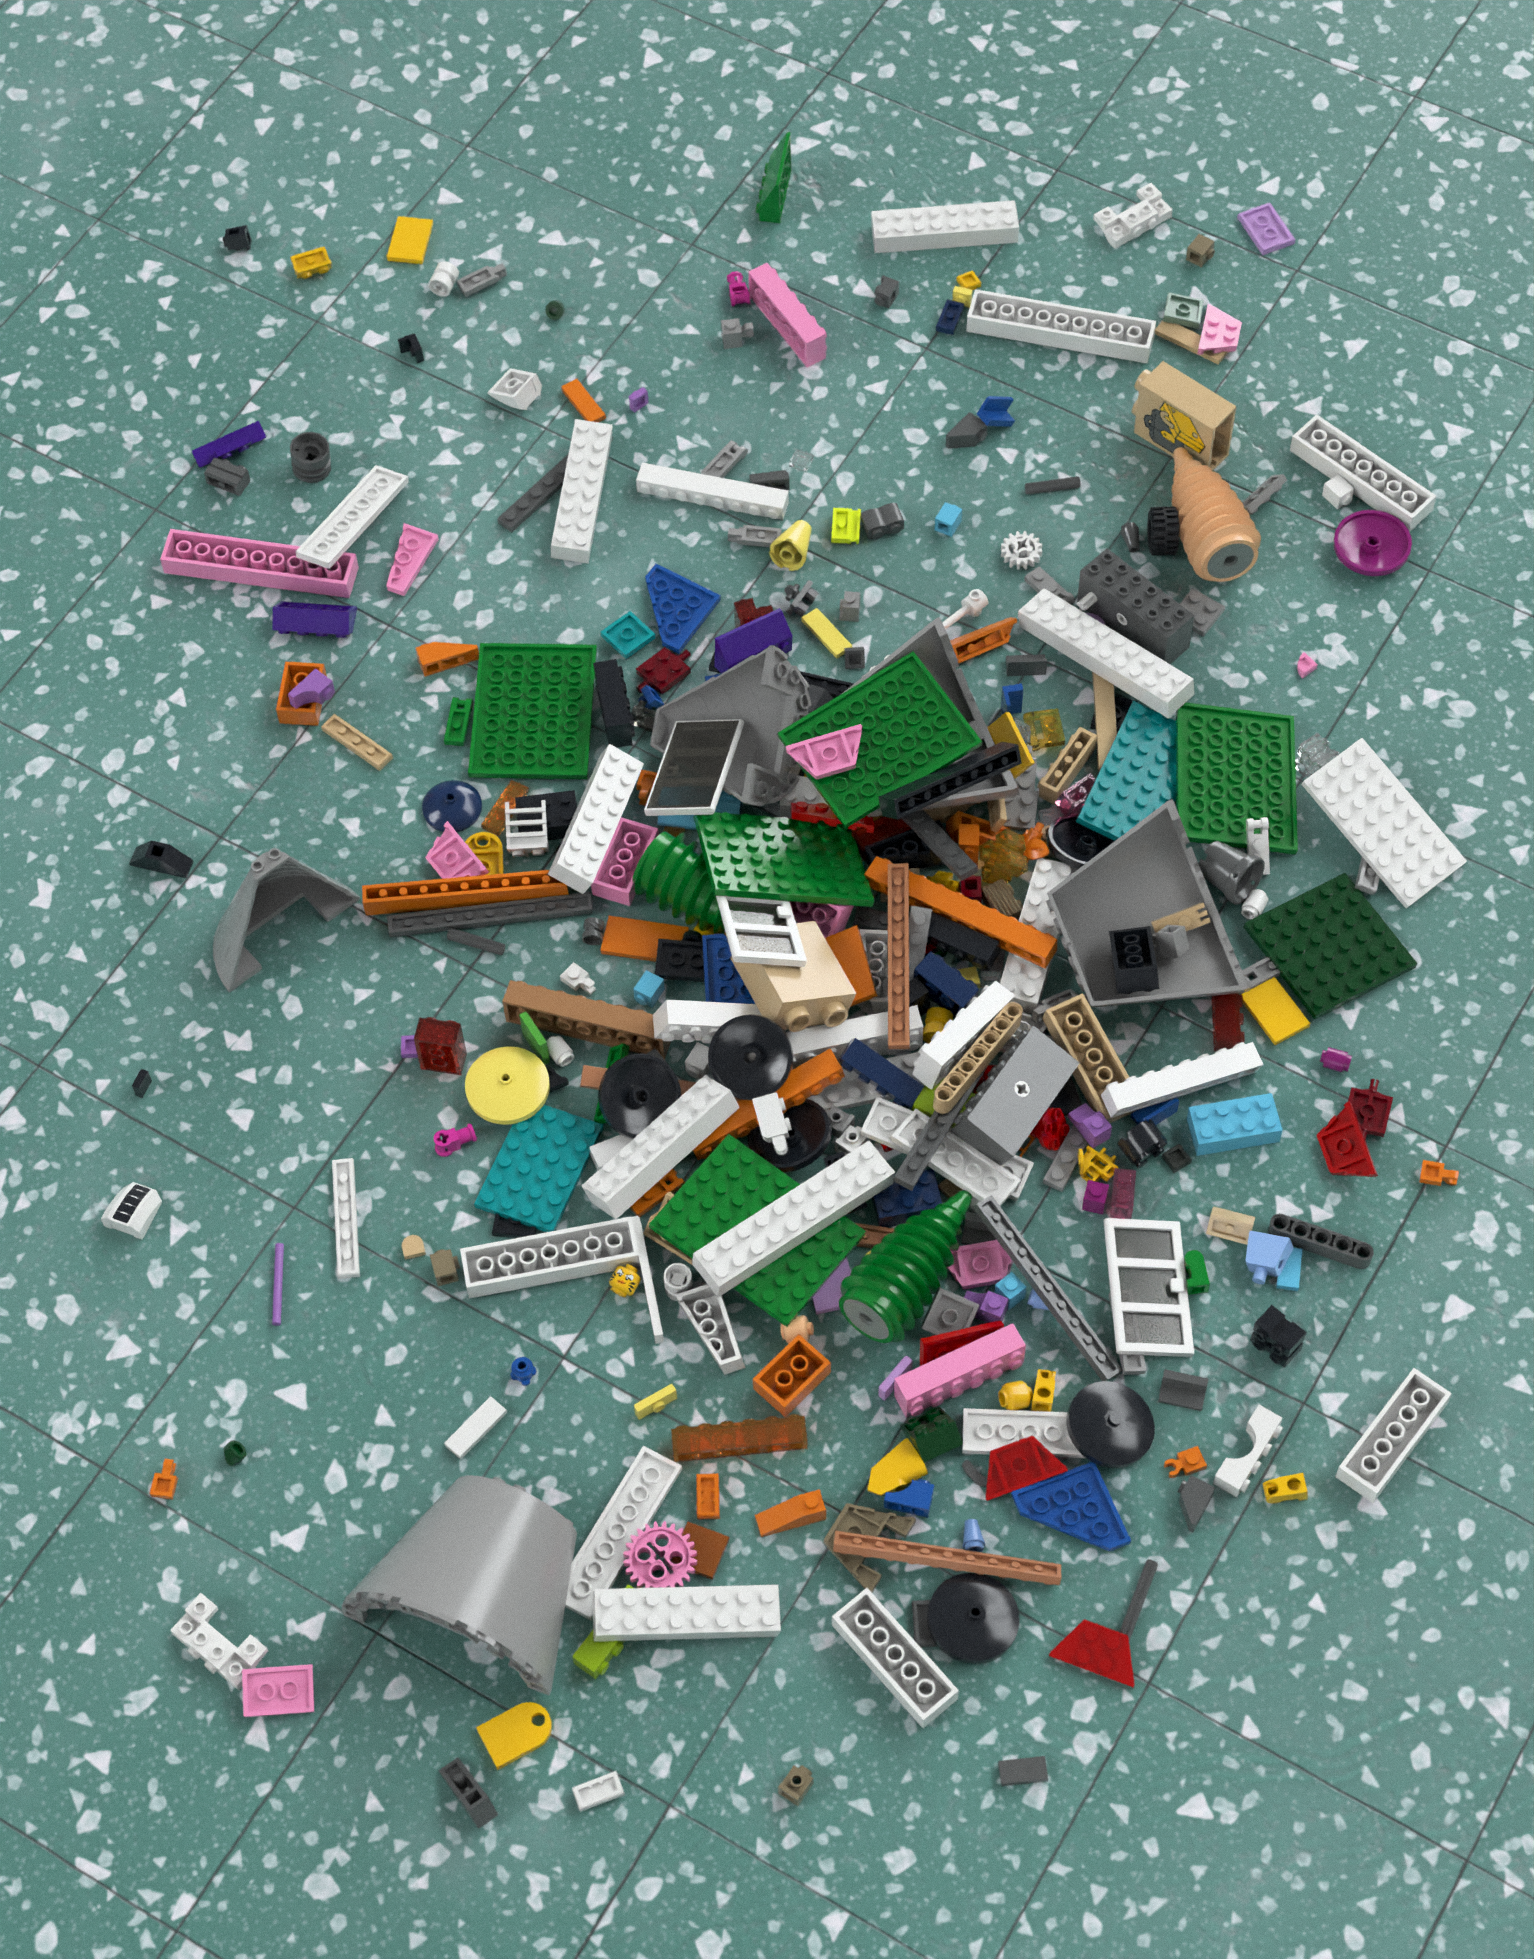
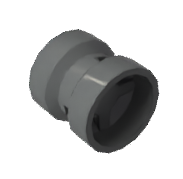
M595 917L585 919L583 925L585 931L582 935V941L588 945L601 944L603 941V934L601 932L604 929V921Z

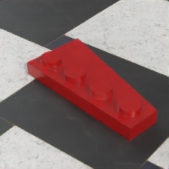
M803 801L791 803V819L819 823L821 820L834 827L842 824L831 808L825 803L807 804ZM865 816L849 826L848 829L857 830V827L866 828L868 833H874L873 817L868 818V816Z
M998 1320L921 1338L920 1366L1004 1328L1003 1322Z

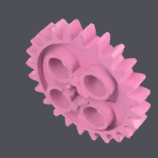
M654 1521L653 1528L645 1524L644 1532L639 1528L637 1529L638 1537L630 1536L633 1543H626V1548L630 1551L623 1552V1556L628 1558L623 1563L624 1566L629 1567L625 1570L626 1575L633 1574L630 1582L633 1583L638 1580L637 1588L643 1586L645 1588L675 1587L676 1585L684 1587L683 1580L690 1582L688 1573H695V1569L691 1566L697 1565V1560L693 1558L697 1556V1551L691 1550L695 1547V1543L688 1542L690 1535L682 1536L683 1528L675 1531L674 1523L670 1528H667L666 1521L663 1522L662 1527H658L657 1522ZM660 1539L668 1541V1544L664 1547H660L656 1543ZM648 1543L652 1544L659 1557H664L665 1564L673 1571V1574L667 1571V1568L660 1559L656 1561V1554L647 1546ZM641 1553H648L650 1558L640 1560L638 1556ZM674 1556L682 1558L679 1564L670 1562ZM656 1570H661L664 1572V1575L660 1578H655L652 1576V1573Z

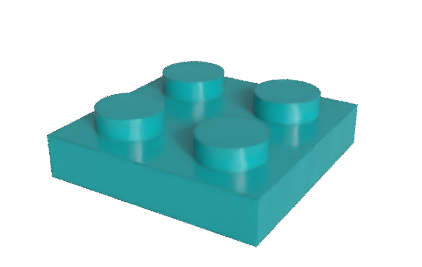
M628 611L600 632L601 637L625 659H628L655 639V633L631 611Z

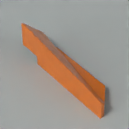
M1009 617L950 640L958 664L1008 643L1011 637L1009 634L1013 625L1017 623V618Z

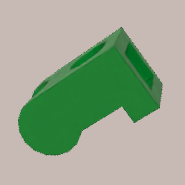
M1190 1250L1184 1257L1185 1271L1189 1277L1186 1280L1188 1295L1208 1293L1210 1282L1204 1257L1201 1252Z

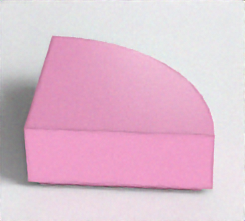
M1305 652L1302 653L1297 664V670L1302 679L1317 669L1318 665Z

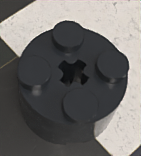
M1149 1119V1122L1145 1120L1127 1132L1128 1138L1126 1140L1121 1138L1117 1143L1131 1164L1139 1169L1148 1162L1147 1158L1152 1155L1158 1157L1165 1151L1163 1147L1166 1146L1167 1139L1152 1119Z

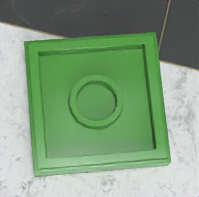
M526 1011L519 1014L524 1038L545 1065L550 1063L547 1041Z

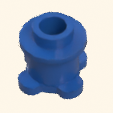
M526 1357L515 1359L511 1365V1379L514 1381L518 1380L523 1386L529 1385L530 1379L537 1373L532 1361Z

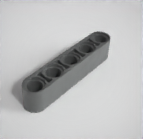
M1280 1213L1272 1216L1270 1220L1268 1234L1290 1238L1294 1247L1357 1269H1366L1371 1263L1374 1250L1368 1243ZM1275 1225H1280L1283 1229H1278ZM1296 1232H1301L1304 1236H1298ZM1321 1239L1325 1243H1318L1316 1240ZM1341 1246L1344 1247L1346 1250L1341 1251L1337 1247ZM1358 1254H1364L1367 1258H1361Z

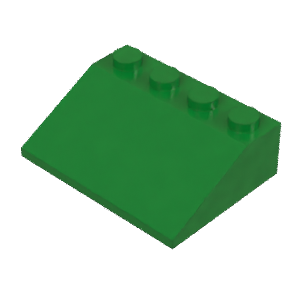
M791 132L785 134L770 155L769 163L765 164L766 176L762 177L763 189L759 191L760 203L757 202L756 205L759 221L781 222L792 171Z

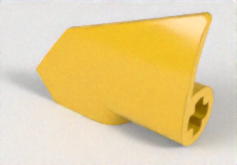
M905 1438L871 1468L868 1491L879 1496L886 1494V1492H899L906 1489L907 1484L911 1483L912 1480L916 1481L928 1475L923 1460L908 1438Z

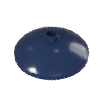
M449 780L435 785L427 792L423 799L422 811L425 820L434 829L444 832V824L448 821L456 832H460L471 827L478 820L482 812V800L479 792L472 785L463 781Z

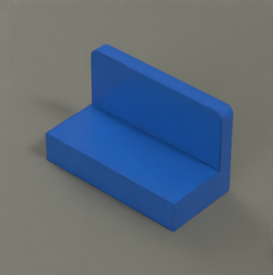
M988 396L976 414L986 426L1011 427L1015 420L1007 410L1014 400L1012 397Z
M1022 683L1002 686V715L1005 712H1010V714L1021 713L1023 701Z
M1176 1097L1173 1100L1170 1099L1138 1109L1131 1113V1119L1136 1125L1145 1120L1149 1122V1119H1152L1155 1125L1178 1111L1179 1100Z

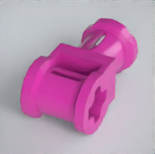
M733 271L727 275V282L730 283L729 295L732 307L741 303L750 304L748 287H746L745 282H742V273L738 271Z
M470 1123L467 1124V1127L457 1131L455 1128L440 1130L435 1133L433 1138L435 1151L441 1157L450 1156L454 1151L461 1149V1145L464 1143L477 1141L475 1131Z

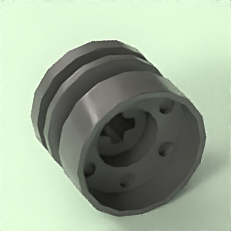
M304 432L297 435L290 444L294 475L307 483L324 480L331 471L329 442L323 435L316 432Z

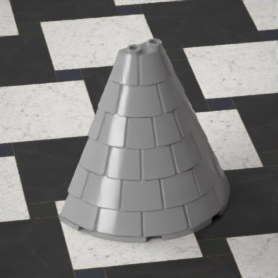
M769 645L768 648L757 655L748 657L716 678H710L696 688L690 689L676 699L656 709L650 745L664 754L676 721L742 719L744 726L722 790L748 805L763 806L767 803H775L788 795L799 781L797 776L801 768L786 752V747L778 738L777 733L808 715V708L812 706L802 674L797 666L789 663L786 653L774 645ZM734 731L683 732L677 750L728 749ZM725 757L675 758L674 760L705 779H718Z
M272 848L268 852L261 854L252 862L247 876L222 916L215 932L213 958L221 982L230 993L262 970L261 964L243 946L245 937L303 896L327 922L360 900V896L346 885L281 852L278 848Z

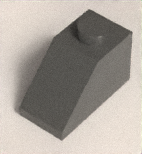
M969 412L946 434V447L950 449L976 446L987 436L986 424Z
M1190 1475L1188 1481L1183 1480L1178 1493H1180L1179 1504L1189 1531L1193 1533L1213 1497L1215 1487Z

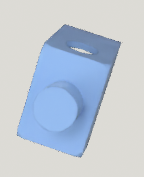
M1256 1231L1249 1232L1246 1265L1250 1272H1254L1253 1282L1265 1284L1267 1275L1280 1276L1294 1248L1290 1238Z

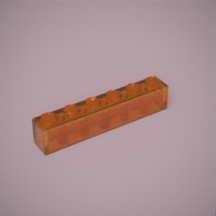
M791 1414L785 1418L770 1416L764 1420L745 1419L742 1422L736 1423L724 1421L716 1425L702 1423L696 1427L681 1425L676 1427V1429H671L674 1462L808 1449L805 1416Z

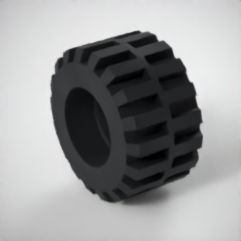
M1175 506L1150 508L1147 521L1148 548L1152 556L1176 555L1178 551L1179 516Z

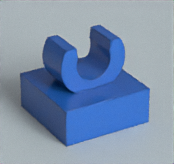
M648 685L641 689L643 696L638 701L642 704L647 701L646 705L642 707L643 710L648 712L653 707L658 709L665 705L656 690Z

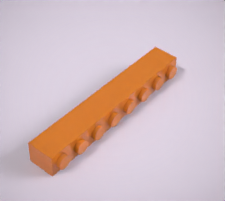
M830 1048L791 1070L785 1084L776 1091L778 1098L783 1097L786 1110L782 1111L783 1114L787 1109L794 1105L802 1104L808 1097L820 1094L824 1088L831 1084L839 1083L845 1077L840 1063ZM740 1099L737 1101L740 1108L692 1150L698 1160L708 1158L728 1134L737 1139L738 1137L748 1135L752 1129L760 1127L753 1100Z

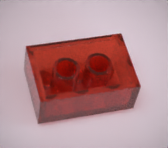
M419 1017L414 1043L420 1068L422 1070L462 1075L467 1051L461 1023L453 1020L441 1021L432 1017Z

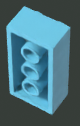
M1272 1093L1197 1105L1188 1109L1187 1122L1196 1156L1280 1142L1283 1130Z

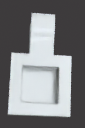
M574 962L560 975L561 981L575 991L581 987L591 995L596 990L593 986L595 982L589 978V973Z

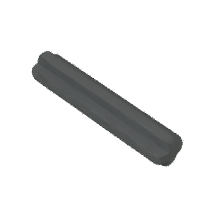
M1076 476L1026 483L1025 493L1035 494L1079 488L1081 481Z
M450 928L447 932L448 940L494 954H504L505 944L453 928Z

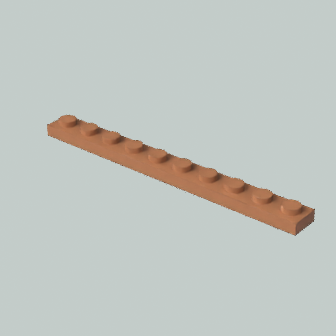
M908 863L888 864L889 1050L910 1049Z
M835 1531L833 1551L841 1554H854L866 1558L874 1557L887 1561L927 1565L933 1568L940 1567L955 1571L974 1572L980 1575L987 1574L1001 1578L1041 1582L1047 1585H1060L1061 1564Z

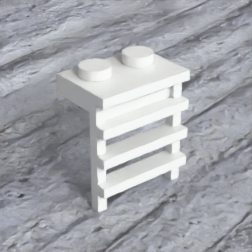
M541 800L542 807L509 809V802H505L507 851L513 857L524 856V853L541 856L545 855V852H549L546 800ZM542 813V819L510 821V814ZM542 825L543 831L511 833L510 826Z

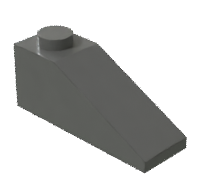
M458 1757L439 1770V1773L478 1829L498 1816L487 1794Z

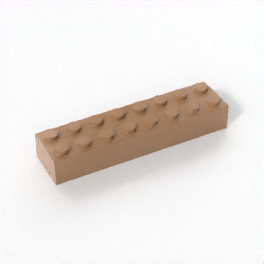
M512 980L509 982L502 1001L506 1022L521 1025L519 1014L526 1011L539 1030L610 1047L625 1043L630 1046V1052L647 1054L656 1049L664 1060L671 1041L666 1042L662 1041V1039H655L653 1014L640 1009L633 1010L623 1005L608 1004L603 1000L595 1001L587 999L582 995L574 996L561 990L553 991L544 986H533L523 981L516 982Z

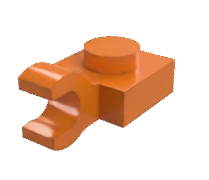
M641 769L636 784L637 790H640L638 796L640 799L639 805L646 806L657 772Z
M1423 1160L1419 1183L1441 1186L1442 1181L1449 1185H1457L1459 1171L1444 1169L1445 1163Z
M164 1459L162 1472L154 1473L149 1493L151 1497L173 1500L178 1477L173 1475L176 1469L174 1460Z

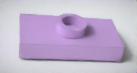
M907 1356L904 1357L879 1386V1397L884 1401L894 1391V1378L912 1370V1359Z

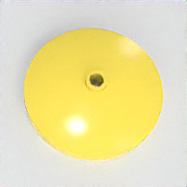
M511 1046L499 1047L481 1055L471 1065L465 1079L466 1097L473 1111L486 1121L502 1125L516 1124L531 1118L545 1104L550 1089L548 1072L540 1058L526 1049Z

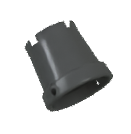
M1220 841L1213 842L1205 850L1204 853L1207 854L1205 861L1200 859L1198 863L1204 879L1224 893V896L1232 904L1238 905L1243 903L1249 892L1257 888L1265 869L1264 860L1254 854L1248 855Z

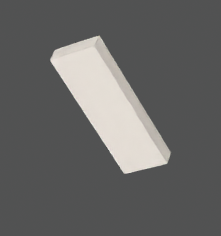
M490 1396L456 1430L444 1445L461 1460L507 1414V1410Z

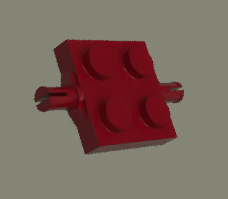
M666 647L661 649L636 668V673L644 680L636 686L637 691L642 693L641 689L648 685L656 689L660 694H664L691 673V668L683 662L691 656V653L686 649L680 655H675Z
M1375 1079L1370 1080L1369 1089L1351 1087L1348 1099L1353 1106L1365 1140L1367 1134L1384 1138L1393 1097L1383 1095L1377 1091L1379 1080L1377 1079L1375 1086H1373Z

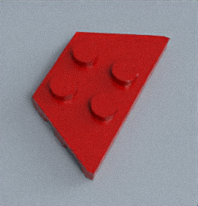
M1348 1101L1344 1104L1345 1108L1337 1116L1334 1115L1328 1125L1323 1127L1316 1135L1329 1172L1332 1175L1377 1177L1376 1168L1353 1106Z
M1033 1435L991 1450L986 1501L1068 1471V1469Z
M1084 1619L1049 1653L1050 1657L1134 1688L1135 1682L1129 1636Z

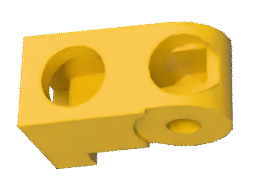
M1038 1369L1031 1411L1051 1412L1056 1371Z
M1303 1473L1277 1477L1262 1484L1267 1503L1273 1504L1286 1500L1298 1499L1300 1501L1308 1499V1491Z

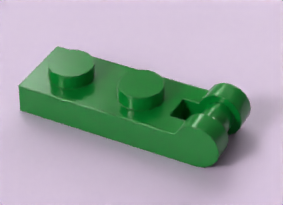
M457 697L452 698L444 736V745L464 746L470 714L473 708V699L459 700Z

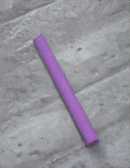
M282 1243L275 1244L272 1325L274 1326L281 1325L284 1244Z

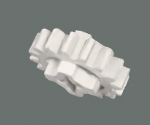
M1016 531L1015 536L1010 533L1009 539L1004 538V542L1001 544V557H1004V563L1010 562L1009 567L1016 565L1018 570L1020 566H1023L1025 570L1027 565L1034 567V562L1039 563L1040 557H1042V543H1039V538L1033 539L1034 534L1032 533L1028 536L1026 531L1023 534Z

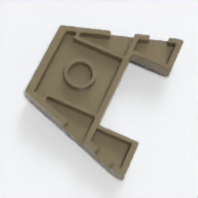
M846 1503L824 1538L823 1543L864 1589L868 1588L873 1593L882 1575L863 1564L866 1557L834 1552L835 1531L879 1537L886 1527L906 1538L916 1523V1518L898 1516L896 1513L879 1512L872 1508Z

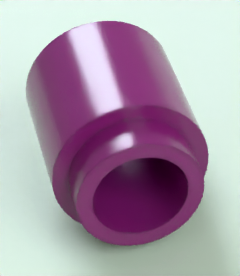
M1328 1047L1327 1051H1322L1320 1062L1323 1063L1324 1068L1338 1072H1348L1352 1055H1348V1052Z

